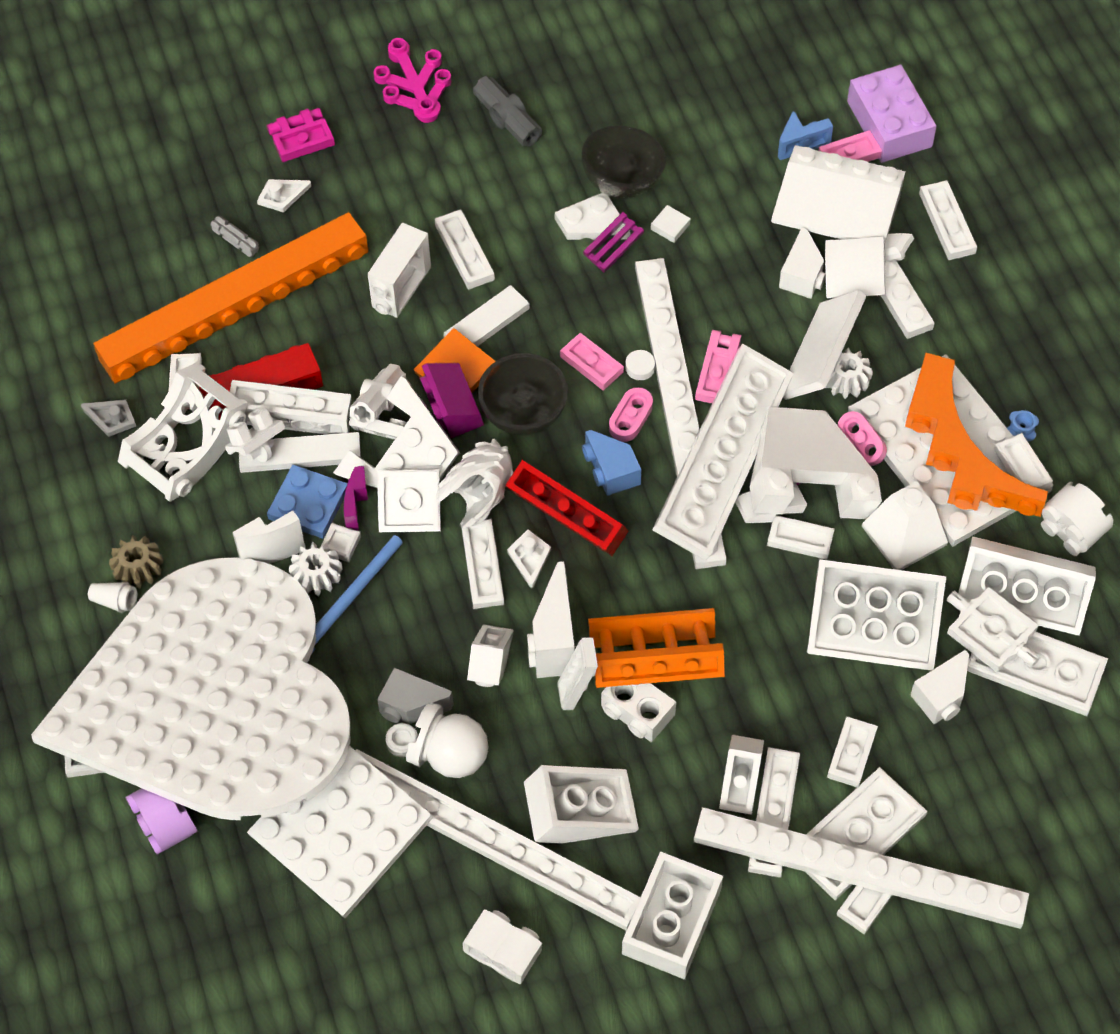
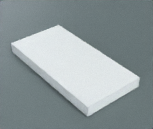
M860 289L819 304L789 370L794 374L783 396L785 400L826 388L866 299V295Z
M1035 632L1025 645L1040 656V659L1033 667H1030L1029 664L1016 656L1010 659L998 672H995L971 653L968 661V672L1087 716L1108 660V658Z
M879 767L806 835L885 855L927 815L928 811ZM806 872L835 901L853 885Z

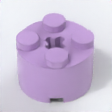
M143 788L125 797L134 814L139 811L141 812L136 817L145 836L153 834L148 837V840L156 855L198 832L185 806Z

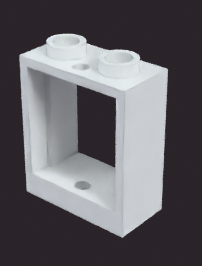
M401 223L368 272L372 307L379 313L389 314L398 318L430 270L428 233Z

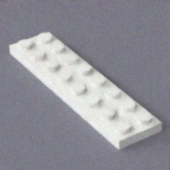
M744 344L740 346L652 529L653 531L704 560L711 556L757 455L767 409L769 407H779L794 374L793 372Z

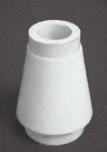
M128 582L92 583L88 590V599L124 613L125 611H131L136 605L137 589Z

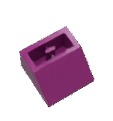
M426 363L421 365L425 376L421 377L420 380L438 423L443 430H448L450 438L484 425L459 363Z

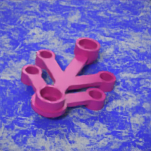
M394 38L388 45V55L391 61L400 64L406 78L391 74L387 66L380 65L374 69V80L378 84L389 85L383 89V99L387 104H397L412 109L414 115L421 122H433L441 112L438 100L445 88L451 84V73L446 69L436 71L435 85L427 96L424 88L435 69L442 64L441 52L436 49L428 50L425 54L426 63L419 75H417L409 58L410 47L408 42L403 38ZM398 88L412 92L415 98L401 95Z

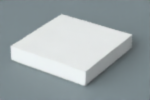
M440 469L378 470L379 532L441 531L440 501L436 499V493L440 484Z

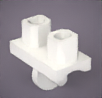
M256 408L248 415L253 426L251 429H248L246 422H237L227 428L231 442L225 446V449L230 455L234 452H239L247 456L250 461L256 458L261 462H266L272 457L270 448L274 446V442L271 438L284 430L285 427L282 420L272 419L267 408Z

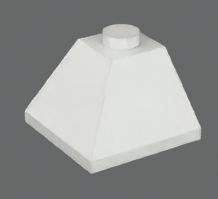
M917 481L891 494L862 523V528L895 570H903L948 544L935 504Z

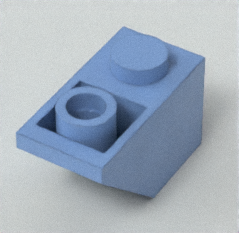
M593 430L585 432V444L582 445L584 457L587 462L592 461L595 468L593 469L595 482L598 487L603 486L607 496L641 485V467L629 444Z

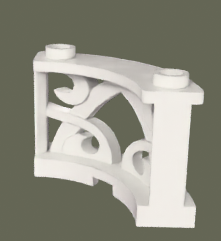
M198 362L176 372L171 388L161 403L165 407L156 420L150 417L138 430L124 438L121 444L118 463L126 469L128 467L134 469L164 493L165 499L169 502L179 496L184 497L191 491L193 485L211 469L226 450L225 446L231 442L227 428L234 423L245 422L246 420L245 412L248 402L244 399L239 400L205 373L206 368ZM199 387L208 392L205 398L200 392ZM215 399L226 406L224 410L219 406H213L209 409ZM190 406V410H192L193 413L185 416V413ZM223 410V413H222L221 418H220V420H219L218 415H219L220 411ZM201 418L203 427L202 446L189 451L174 452L177 446V436L173 430L178 423L191 424ZM166 437H168L167 446H165L164 444L159 445ZM146 457L155 461L149 465L143 458ZM166 462L167 464L165 467V471L169 475H171L174 470L180 469V471L172 475L169 478V480L160 472H158Z

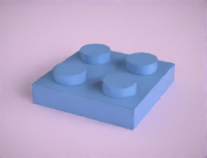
M292 465L267 512V517L269 520L275 521L293 510L300 520L302 532L324 539L344 500L348 483Z

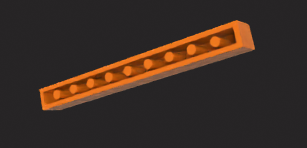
M348 212L94 342L98 359L114 384L121 380L129 379L135 373L148 366L156 365L171 354L183 351L187 346L200 339H206L212 333L235 324L239 319L251 313L260 311L264 306L285 298L289 293L303 286L310 285L314 280L328 273L335 272L339 267L360 259L364 254L368 253L366 234Z

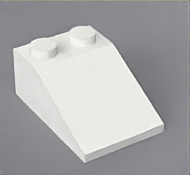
M564 561L557 562L533 619V634H527L529 667H536L537 678L561 676L574 653V639Z
M541 765L524 781L535 842L569 843L632 833L639 830L626 769Z

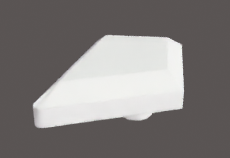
M269 179L257 200V204L285 212L311 187V181Z
M906 233L888 234L885 242V262L894 259L896 261L904 259L905 252L914 240L913 235Z
M527 530L507 551L528 585L532 588L549 556L551 546L530 530Z

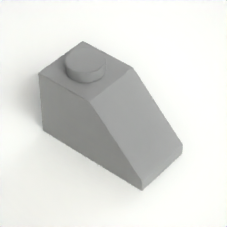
M396 668L393 669L377 699L379 712L386 720L393 723L400 721L409 725L418 721L427 703L441 705L443 713L450 711L454 705L452 691Z

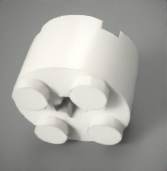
M1069 482L1045 503L1042 510L1044 520L1041 522V526L1048 535L1052 537L1055 535L1059 536L1064 541L1063 544L1066 550L1073 556H1077L1079 553L1086 552L1113 527V518L1111 514L1105 516L1101 510L1105 504L1093 491L1080 483L1074 487L1072 486L1073 482Z

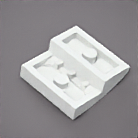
M884 237L826 240V298H836L859 289L866 296L886 295Z
M293 510L268 525H265L261 518L258 517L232 532L241 560L253 559L270 564L298 554L300 546L306 549L300 520Z

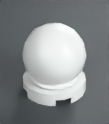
M426 704L415 725L421 728L417 742H409L406 761L421 767L428 760L432 768L445 777L461 778L474 774L483 765L489 749L487 735L481 724L467 715L454 713L444 717L441 705Z

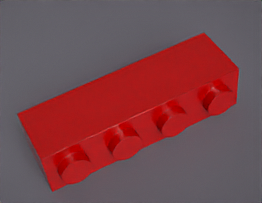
M309 343L292 346L286 351L274 355H266L257 361L245 365H237L231 370L216 375H208L229 392L232 380L311 390L323 387L321 371ZM199 387L200 392L205 398L208 392ZM215 399L209 409L213 406H219L224 410L226 406ZM223 410L220 411V413H219V415H218L219 420H220V418H221V415H222V413H223Z
M523 460L505 485L513 493L610 556H613L629 532L623 524Z

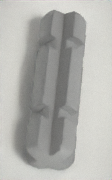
M217 216L215 220H212V230L220 236L223 235L222 238L237 249H242L241 252L247 256L253 257L259 251L257 241L251 237L247 238L248 235L232 223L228 224L229 221L222 216Z

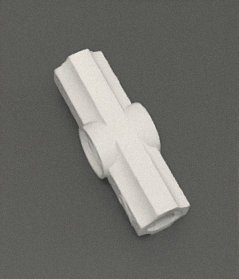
M389 364L373 380H364L360 396L350 407V417L355 420L357 425L367 427L370 422H374L383 410L391 411L394 404L387 400L386 397L401 376L406 378V374L400 369L399 365Z

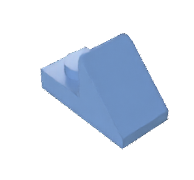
M793 111L779 140V160L791 157L795 145L809 147L814 150L831 143L833 125L829 118L802 126L796 113Z

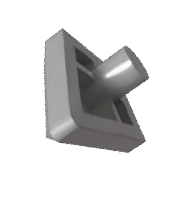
M126 400L81 404L82 410L108 437L136 427Z

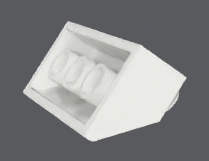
M972 536L958 594L967 601H971L979 597L990 587L1039 626L1080 636L1096 578V568Z

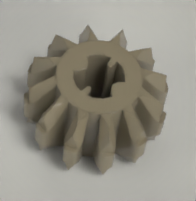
M132 535L128 543L120 539L119 545L121 548H112L111 554L113 558L109 559V566L113 570V576L117 581L128 582L130 585L135 583L136 587L140 589L142 582L146 581L152 584V576L161 575L162 554L159 553L158 545L155 542L150 543L146 536L137 541V538Z

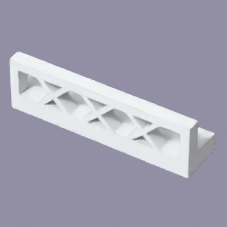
M232 380L230 393L239 400L244 399L248 402L245 412V422L247 425H252L248 417L250 412L256 408H267L273 420H282L286 430L318 434L349 433L350 431L348 418L352 402L351 394Z

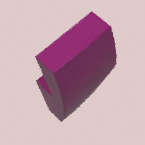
M364 466L354 467L348 480L344 497L345 526L359 531L356 501L368 500Z

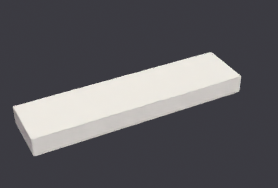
M359 432L272 439L274 446L270 448L272 457L268 461L261 462L256 458L250 461L247 456L239 453L240 472L244 473L290 469L292 465L302 468L339 465L349 450L361 457Z
M768 747L756 822L788 830L800 757L799 752ZM750 857L748 872L781 878L782 865Z

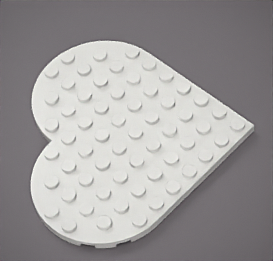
M218 558L183 567L167 575L152 586L141 597L31 736L35 744L190 809L221 819L241 820V816L261 815L262 818L282 814L289 811V806L305 798L309 801L320 793L339 772L347 756L350 746V717L347 704L338 687L322 671L307 663L316 642V618L310 597L301 584L282 569L253 559L241 560V558Z

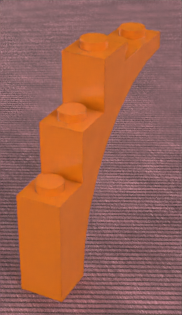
M925 353L905 427L911 428L918 433L934 435L926 465L933 466L940 471L955 472L947 503L953 504L960 509L977 511L980 501H983L993 507H1005L1016 510L1023 515L1041 517L1048 491L1018 480L1001 470L985 457L968 436L957 413L952 386L955 360Z

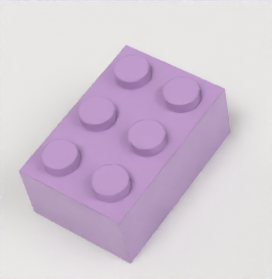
M902 65L850 80L847 102L863 131L870 130L880 146L882 153L879 160L881 163L932 147L936 124Z

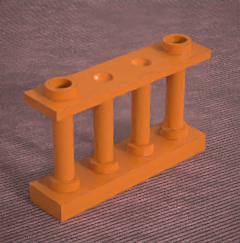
M714 608L588 619L589 638H593L595 648H601L602 653L596 654L598 665L595 674L596 688L725 677L723 644H710L709 638H715ZM696 640L697 645L678 647L677 641ZM665 643V648L646 649V644ZM633 645V651H614V646Z

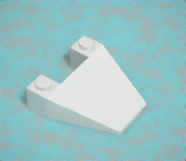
M769 407L767 409L750 482L753 513L782 515L795 496L793 482L835 485L840 518L867 519L882 502L878 475L829 414L824 410Z

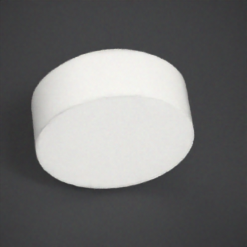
M645 350L631 352L626 358V372L635 380L650 378L655 371L653 355Z
M406 723L393 725L386 734L387 748L390 753L397 757H406L409 742L416 743L418 739L415 728Z

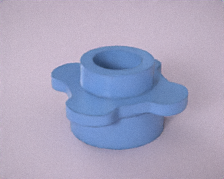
M1025 410L1012 412L1009 416L1011 424L1007 427L1013 436L1022 433L1027 441L1034 440L1036 438L1035 426L1039 424L1038 417Z

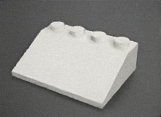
M795 145L787 165L771 222L797 229L805 228L809 232L838 239L884 237L885 244L900 199L906 171Z
M819 559L807 653L934 670L946 576Z

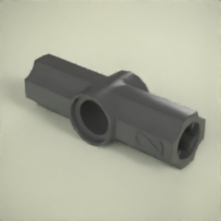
M484 76L478 80L476 86L473 87V94L489 110V114L496 126L500 129L506 128L522 146L530 147L534 145L542 135V128L526 113L521 99L516 94L509 95L493 77Z

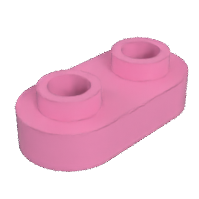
M632 388L624 394L609 420V432L614 439L628 442L638 435L653 408V398L649 391L643 388ZM634 405H641L642 407H641V408H635V407H633V406H634ZM626 427L628 430H620V428Z
M854 411L845 413L839 419L838 427L870 466L881 463L887 453V447L883 439L866 417ZM859 424V430L856 433H852V428ZM876 447L875 454L869 456L870 448Z

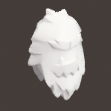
M492 439L491 443H476V448L464 454L461 462L451 468L450 472L439 484V489L436 493L437 501H442L453 492L460 493L467 503L466 514L460 523L463 529L474 524L477 525L488 517L491 509L504 498L505 485L514 473L508 447H501L495 439Z

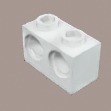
M651 683L606 687L601 693V706L604 712L612 719H620L627 724L629 730L639 738L645 737L650 742L654 741L675 716L676 701ZM628 694L631 698L629 700H620L617 696ZM652 712L657 716L653 719H647L642 714Z

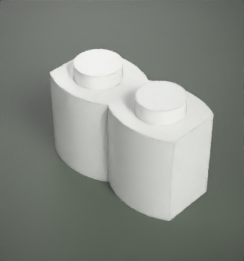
M483 910L463 942V951L475 960L492 967L506 978L521 984L542 951V942L539 941L538 934L527 927L519 929L512 926L510 919L497 910L493 912Z

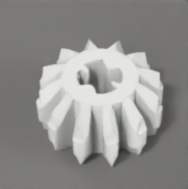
M848 347L845 353H841L826 388H832L833 396L837 393H843L842 395L846 399L848 394L851 393L857 398L860 391H866L869 387V381L872 379L873 372L872 368H869V358H862L861 351L855 354L851 353Z
M312 542L311 549L307 550L300 546V555H292V565H290L289 573L295 581L301 584L307 594L314 590L315 594L319 597L321 589L331 592L332 583L339 584V573L342 572L343 568L342 563L339 561L338 553L335 550L329 551V546L326 543L322 547L317 548V545Z

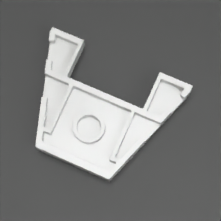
M401 376L386 399L410 415L409 421L376 467H373L349 450L333 473L349 479L354 467L364 466L366 484L378 488V470L440 469L441 480L460 454L438 421L435 420L427 409L423 400L414 391L410 382Z

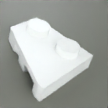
M603 192L556 211L555 220L567 240H581L583 238L595 240L620 214L607 193ZM622 224L612 235H616L625 224ZM630 230L621 239H627L630 236Z

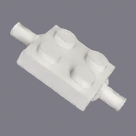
M990 587L979 597L971 601H967L955 590L948 596L946 601L960 610L961 613L959 618L949 627L947 634L995 672H998L1010 659L1016 656L1029 664L1030 667H1033L1038 662L1040 656L1025 645L1028 639L1037 631L1039 625Z

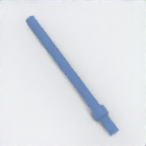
M394 535L316 624L315 645L403 544L398 536Z

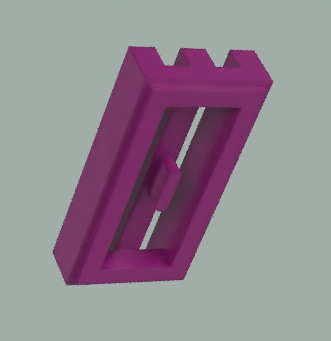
M622 212L583 251V254L605 273L644 234V230L640 226L637 227L635 222L627 218V215ZM622 224H625L596 255L593 254ZM631 230L633 233L602 263L600 259Z

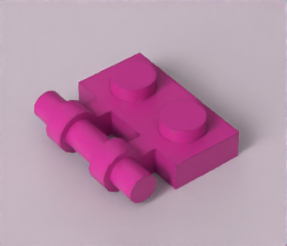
M307 108L301 110L298 115L289 118L283 116L277 118L276 122L267 124L268 132L272 135L273 143L282 162L335 145L334 137L325 118L322 117L320 108L310 111Z

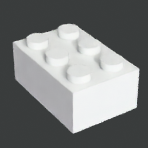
M660 851L623 938L622 955L685 979L721 892L723 876Z

